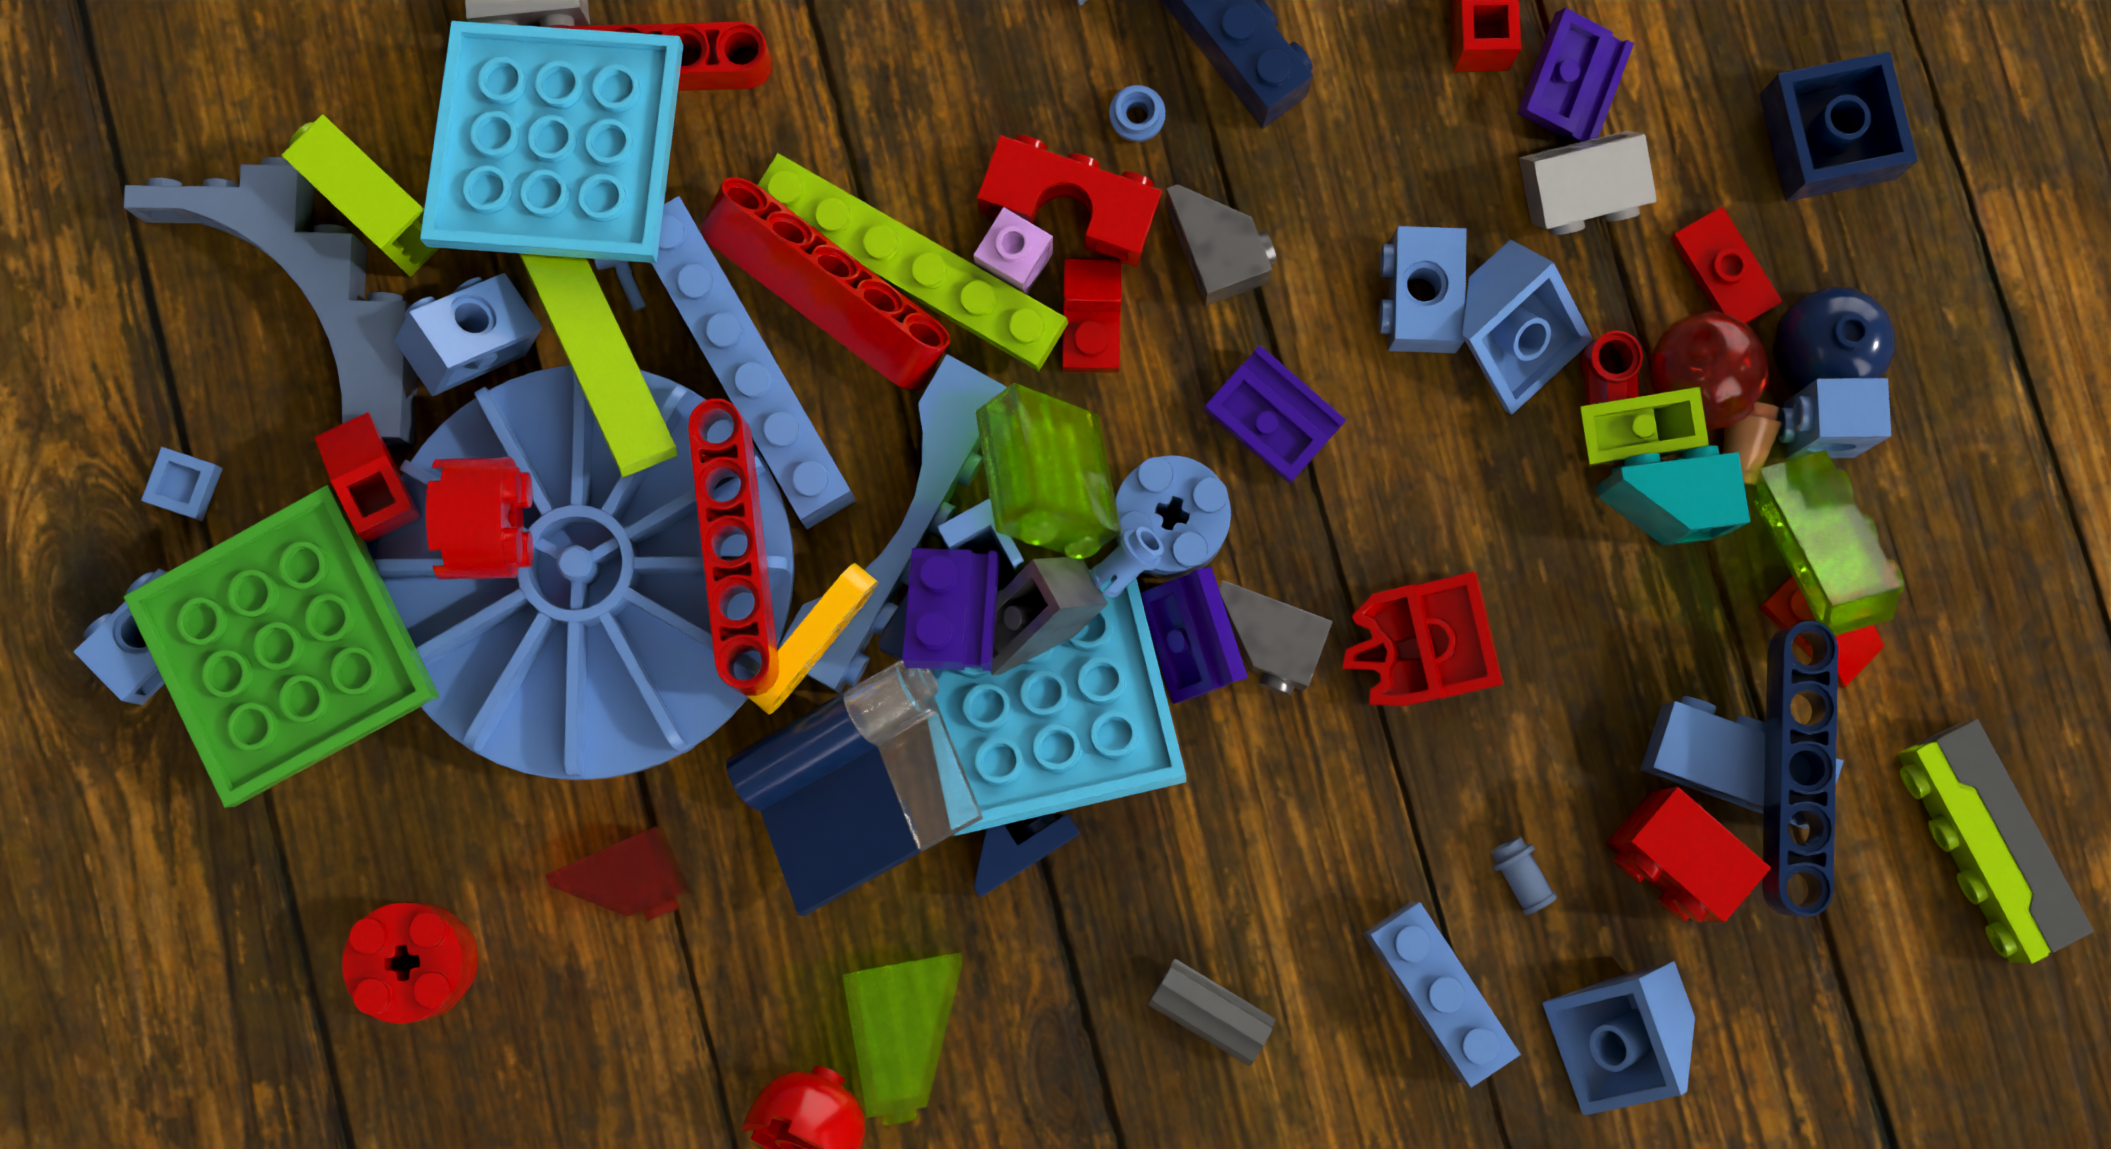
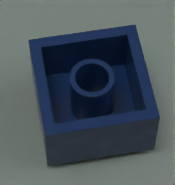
M1890 51L1778 73L1759 95L1785 202L1893 181L1918 161Z

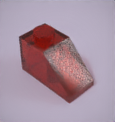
M658 827L650 828L545 875L550 887L627 917L638 916L644 913L647 922L678 910L680 906L676 898L690 893L664 828Z

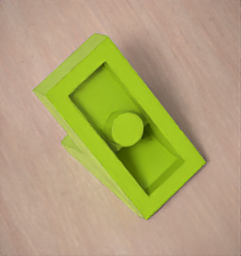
M1700 387L1580 406L1589 466L1624 461L1628 457L1649 453H1659L1660 458L1682 453L1688 449L1709 446Z

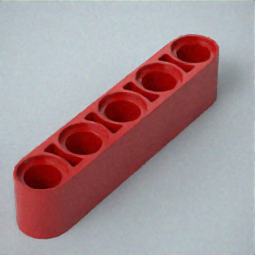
M745 22L550 26L551 28L680 36L683 43V51L690 48L698 49L701 51V55L692 65L681 66L678 91L756 88L766 82L773 66L764 35L757 27ZM750 47L758 51L754 60L748 64L739 65L731 62V57L740 48Z
M730 177L722 182L701 225V234L704 239L888 380L899 387L909 390L923 388L950 343V335L946 328L756 184L737 177Z
M711 398L701 402L694 408L689 417L688 431L715 666L720 678L735 691L745 696H758L766 693L774 686L779 676V659L752 433L748 423L732 403L724 399ZM720 420L734 422L733 432L728 439L720 443H710L707 441L708 431L715 422ZM727 477H737L740 479V490L733 499L726 502H719L714 499V489L722 479ZM736 534L746 536L748 540L747 549L740 558L733 561L721 558V546L728 537ZM740 593L753 594L755 602L752 612L741 620L729 619L727 608L730 600ZM749 651L759 652L762 659L759 672L751 679L738 680L734 673V664L737 658Z

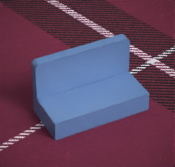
M990 498L937 526L946 549L971 550V552H974L994 541L1014 578L1025 568L1024 560Z

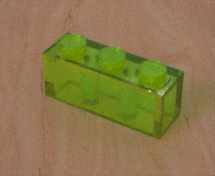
M1826 450L1759 469L1754 504L1816 621L1827 626L1836 636L1893 619L1899 594L1904 590L1903 576L1897 563L1893 559L1887 560L1878 544V534L1872 518L1866 513L1861 514L1853 500V489L1846 472L1842 469H1836Z

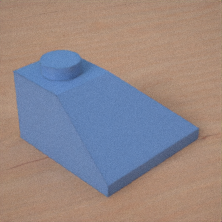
M1511 239L1469 277L1462 336L1502 407L1512 415L1593 341V338L1554 262Z
M1675 961L1624 973L1542 1003L1583 1116L1680 1096L1687 1092L1695 1016Z

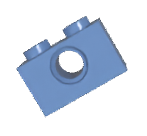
M1397 226L1390 244H1382L1380 277L1389 278V300L1381 299L1378 325L1380 334H1388V351L1456 353L1465 340L1462 332L1466 290V228ZM1413 279L1427 281L1434 289L1435 298L1430 301L1415 299L1408 291L1407 282Z
M502 273L485 281L480 277L472 278L461 284L453 294L438 300L430 296L417 301L404 313L405 320L394 342L433 397L526 356L543 327L507 275ZM461 327L466 328L470 332L463 330Z
M1888 378L1816 379L1783 403L1784 408L1779 410L1777 421L1782 422L1777 436L1781 443H1785L1786 459L1855 458L1891 437Z
M158 569L155 573L149 572L144 574L128 588L126 595L162 576L167 571ZM125 601L113 614L108 613L99 617L86 629L83 635L86 640L74 653L121 701L143 705L165 682L148 647L142 648L138 642L139 628Z

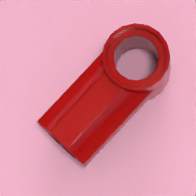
M1617 330L1606 332L1586 346L1582 352L1579 366L1581 374L1585 379L1586 405L1639 397L1638 370L1642 366L1643 353L1639 342L1629 333ZM1602 347H1611L1621 355L1623 365L1619 374L1609 373L1601 366L1599 352Z

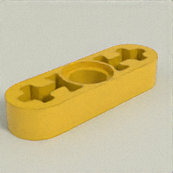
M856 563L849 566L778 650L779 676L774 686L766 693L747 697L768 715L779 708L869 600L879 582Z

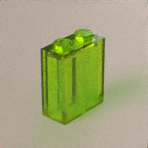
M1016 383L1010 385L975 411L996 532L1023 540L1027 544L1039 545L1066 554L1071 558L1082 559L1094 555L1101 546L1122 533L1098 414Z

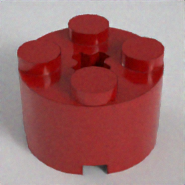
M511 457L435 459L431 468L442 472L440 481H428L426 493V531L429 551L441 550L444 565L432 566L436 577L439 580L515 578L519 568L531 567L533 563L531 532H523V508H531L533 497L530 473L520 472L519 467H516L515 461Z
M425 902L389 904L374 910L353 925L343 953V977L347 990L359 1011L389 1023H411L441 1016L462 999L476 977L478 951L472 932L453 913L442 906ZM418 955L420 959L419 967L404 969L403 957Z

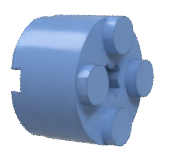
M1162 456L1147 459L1126 477L1117 493L1112 525L1118 546L1121 544V535L1128 529H1137L1143 526L1152 530L1159 537L1164 547V552L1160 555V564L1153 570H1144L1143 574L1157 579L1173 580L1186 576L1194 570L1204 568L1213 561L1220 551L1230 527L1231 507L1227 488L1213 471L1196 460L1182 456ZM1169 507H1175L1180 510L1179 518L1186 521V524L1176 523L1173 530H1166L1162 527L1163 517L1156 512L1166 513Z

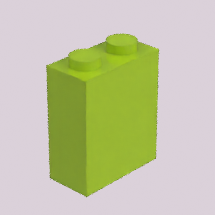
M322 114L315 122L303 125L293 134L289 142V148L281 156L409 277L439 249L437 247H426L420 239L424 209L327 117Z

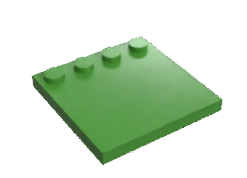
M331 485L322 487L123 596L224 808L238 806L440 697L363 539L357 535L334 487Z

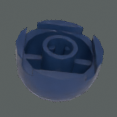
M1830 286L1803 296L1781 316L1778 323L1777 342L1773 345V357L1782 378L1798 393L1816 379L1882 378L1895 353V330L1887 311L1871 295L1852 287Z

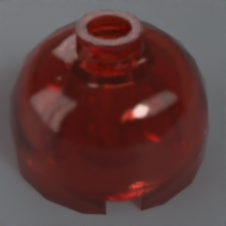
M1716 311L1696 312L1675 321L1658 338L1651 354L1650 367L1653 394L1700 387L1706 429L1725 428L1745 419L1755 409L1754 402L1761 396L1763 390L1766 393L1769 386V366L1765 349L1753 328L1730 314Z

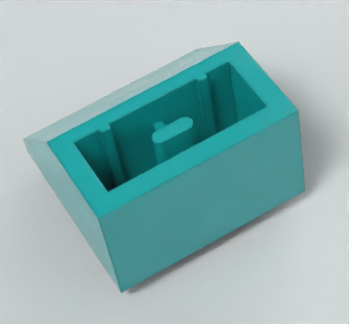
M1718 446L1688 449L1682 452L1683 458L1661 462L1659 453L1628 457L1624 459L1625 465L1612 468V475L1596 486L1599 499L1662 546L1720 539L1750 523L1739 452L1719 455Z

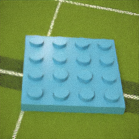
M451 21L420 236L425 246L657 263L683 53V43L680 36Z
M1111 577L1100 587L1102 594L1104 589L1112 583ZM1136 578L1116 598L1104 595L1108 604L1073 638L1001 675L992 676L990 671H983L982 668L965 667V670L944 669L939 679L919 670L955 836L1186 782V773Z

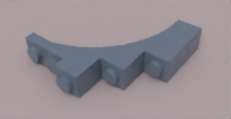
M266 157L261 159V165L241 164L240 186L234 181L218 178L203 180V186H182L181 182L168 178H149L146 180V186L125 185L124 208L144 223H201L227 232L254 245L281 265L307 297L329 339L338 369L342 394V424L369 412L386 447H414L418 375L394 342L405 320L404 313L411 305L407 301H403V296L388 292L369 293L368 299L365 301L367 247L355 235L349 233L348 228L331 224L314 226V232H312L314 186L287 160L281 157Z

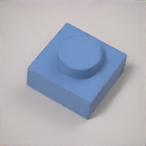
M161 447L141 501L203 522L223 468Z

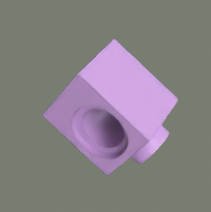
M1003 207L974 253L975 266L1027 295L1053 254V236Z

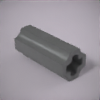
M1175 958L1160 979L1147 1004L1247 1066H1250L1256 1059L1270 1036L1276 1021L1275 1018Z

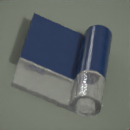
M901 659L735 753L726 760L728 776L740 798L748 806L761 812L798 915L806 916L983 819L934 695L939 693V687L930 669L905 668Z

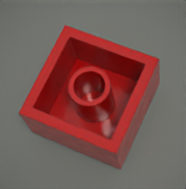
M1679 787L1649 792L1606 842V845L1617 853V856L1613 859L1615 865L1638 883L1647 879L1663 893L1658 898V902L1684 923L1689 918L1697 923H1725L1771 869L1767 863Z

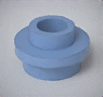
M1141 85L1126 87L1115 95L1110 104L1109 119L1111 126L1121 138L1127 141H1147L1156 136L1163 127L1165 121L1164 102L1158 93L1149 87ZM1132 108H1141L1147 113L1148 117L1142 123H1133L1127 118L1126 114Z

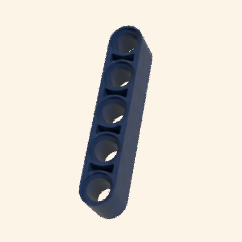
M1815 621L1800 622L1775 633L1769 642L1767 651L1763 861L1771 869L1762 878V891L1766 903L1772 910L1778 914L1795 917L1815 916L1823 912L1830 904L1834 891L1838 645L1831 629ZM1796 635L1807 639L1812 646L1813 657L1808 666L1797 661L1792 653V642ZM1796 694L1805 697L1811 705L1812 715L1806 725L1797 722L1791 714L1790 705ZM1796 753L1805 757L1810 764V777L1804 785L1794 781L1790 775V760ZM1795 813L1802 815L1809 824V835L1802 845L1792 841L1788 833L1789 820ZM1795 873L1800 874L1808 886L1807 898L1798 906L1791 902L1786 890L1788 880Z

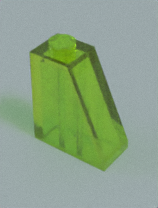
M962 951L843 974L867 1118L881 1115L883 1125L904 1123L918 1119L917 1108H923L928 1105L964 966Z

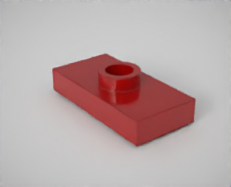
M1723 206L1678 231L1670 238L1729 334L1783 302Z

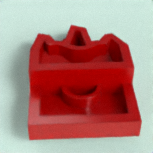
M1476 571L1419 585L1411 584L1374 593L1351 616L1355 624L1370 630L1372 639L1346 649L1342 669L1374 670L1380 674L1381 682L1370 689L1369 705L1408 706L1504 685Z

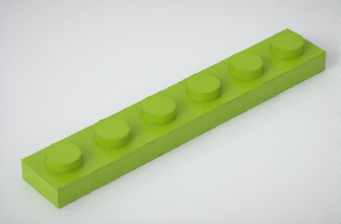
M777 153L757 185L899 292L1038 372L1068 325L1067 317Z

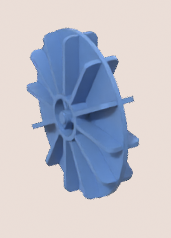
M570 365L535 371L511 379L490 390L483 387L474 392L476 398L461 407L441 424L421 446L412 461L409 462L405 459L399 469L404 472L402 479L421 518L379 537L377 556L373 562L440 696L421 707L451 737L473 752L497 764L526 774L565 780L608 779L637 773L663 764L695 748L697 744L708 738L727 722L748 699L747 696L735 691L720 678L714 659L688 431L689 417L692 411L701 402L706 401V399L667 378L640 370L676 445L678 456L622 478ZM730 420L715 422L708 431L707 441L710 443H720L728 439L733 432L734 422ZM753 445L778 648L787 624L793 595V582L795 578L793 539L788 514L780 490L767 464ZM511 457L515 461L516 467H519L520 472H529L532 479L531 508H523V532H531L533 539L532 566L529 568H519L515 578L439 580L432 566L444 565L441 550L429 551L426 531V493L428 481H440L442 472L431 468L434 460ZM737 477L722 479L714 489V499L719 502L733 499L740 490V479ZM737 534L728 537L721 546V558L727 561L740 558L747 549V537ZM740 593L730 600L727 608L729 619L741 620L752 612L755 602L753 594ZM749 651L737 658L734 664V673L738 680L751 679L759 672L762 662L759 652Z

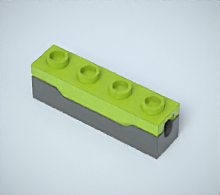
M1978 719L1956 723L1917 743V745L1897 753L1904 766L1900 769L1903 783L1913 797L1922 799L1932 818L1928 822L1930 832L1936 843L1944 851H1950L1961 871L1957 874L1959 886L1973 904H1979L1989 923L1985 928L1987 937L2000 956L2007 957L2013 963L2033 964L2047 957L2048 953H2054L2094 932Z

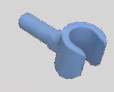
M594 259L598 270L615 267L617 278L634 312L646 307L645 301L632 276V270L629 266L630 261Z

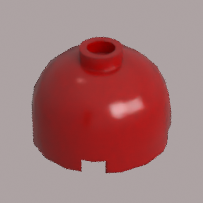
M814 1066L811 1073L791 1071L778 1075L761 1089L741 1127L743 1132L754 1130L750 1139L764 1149H862L866 1135L863 1110L857 1098L843 1088L846 1079L839 1073L822 1066Z

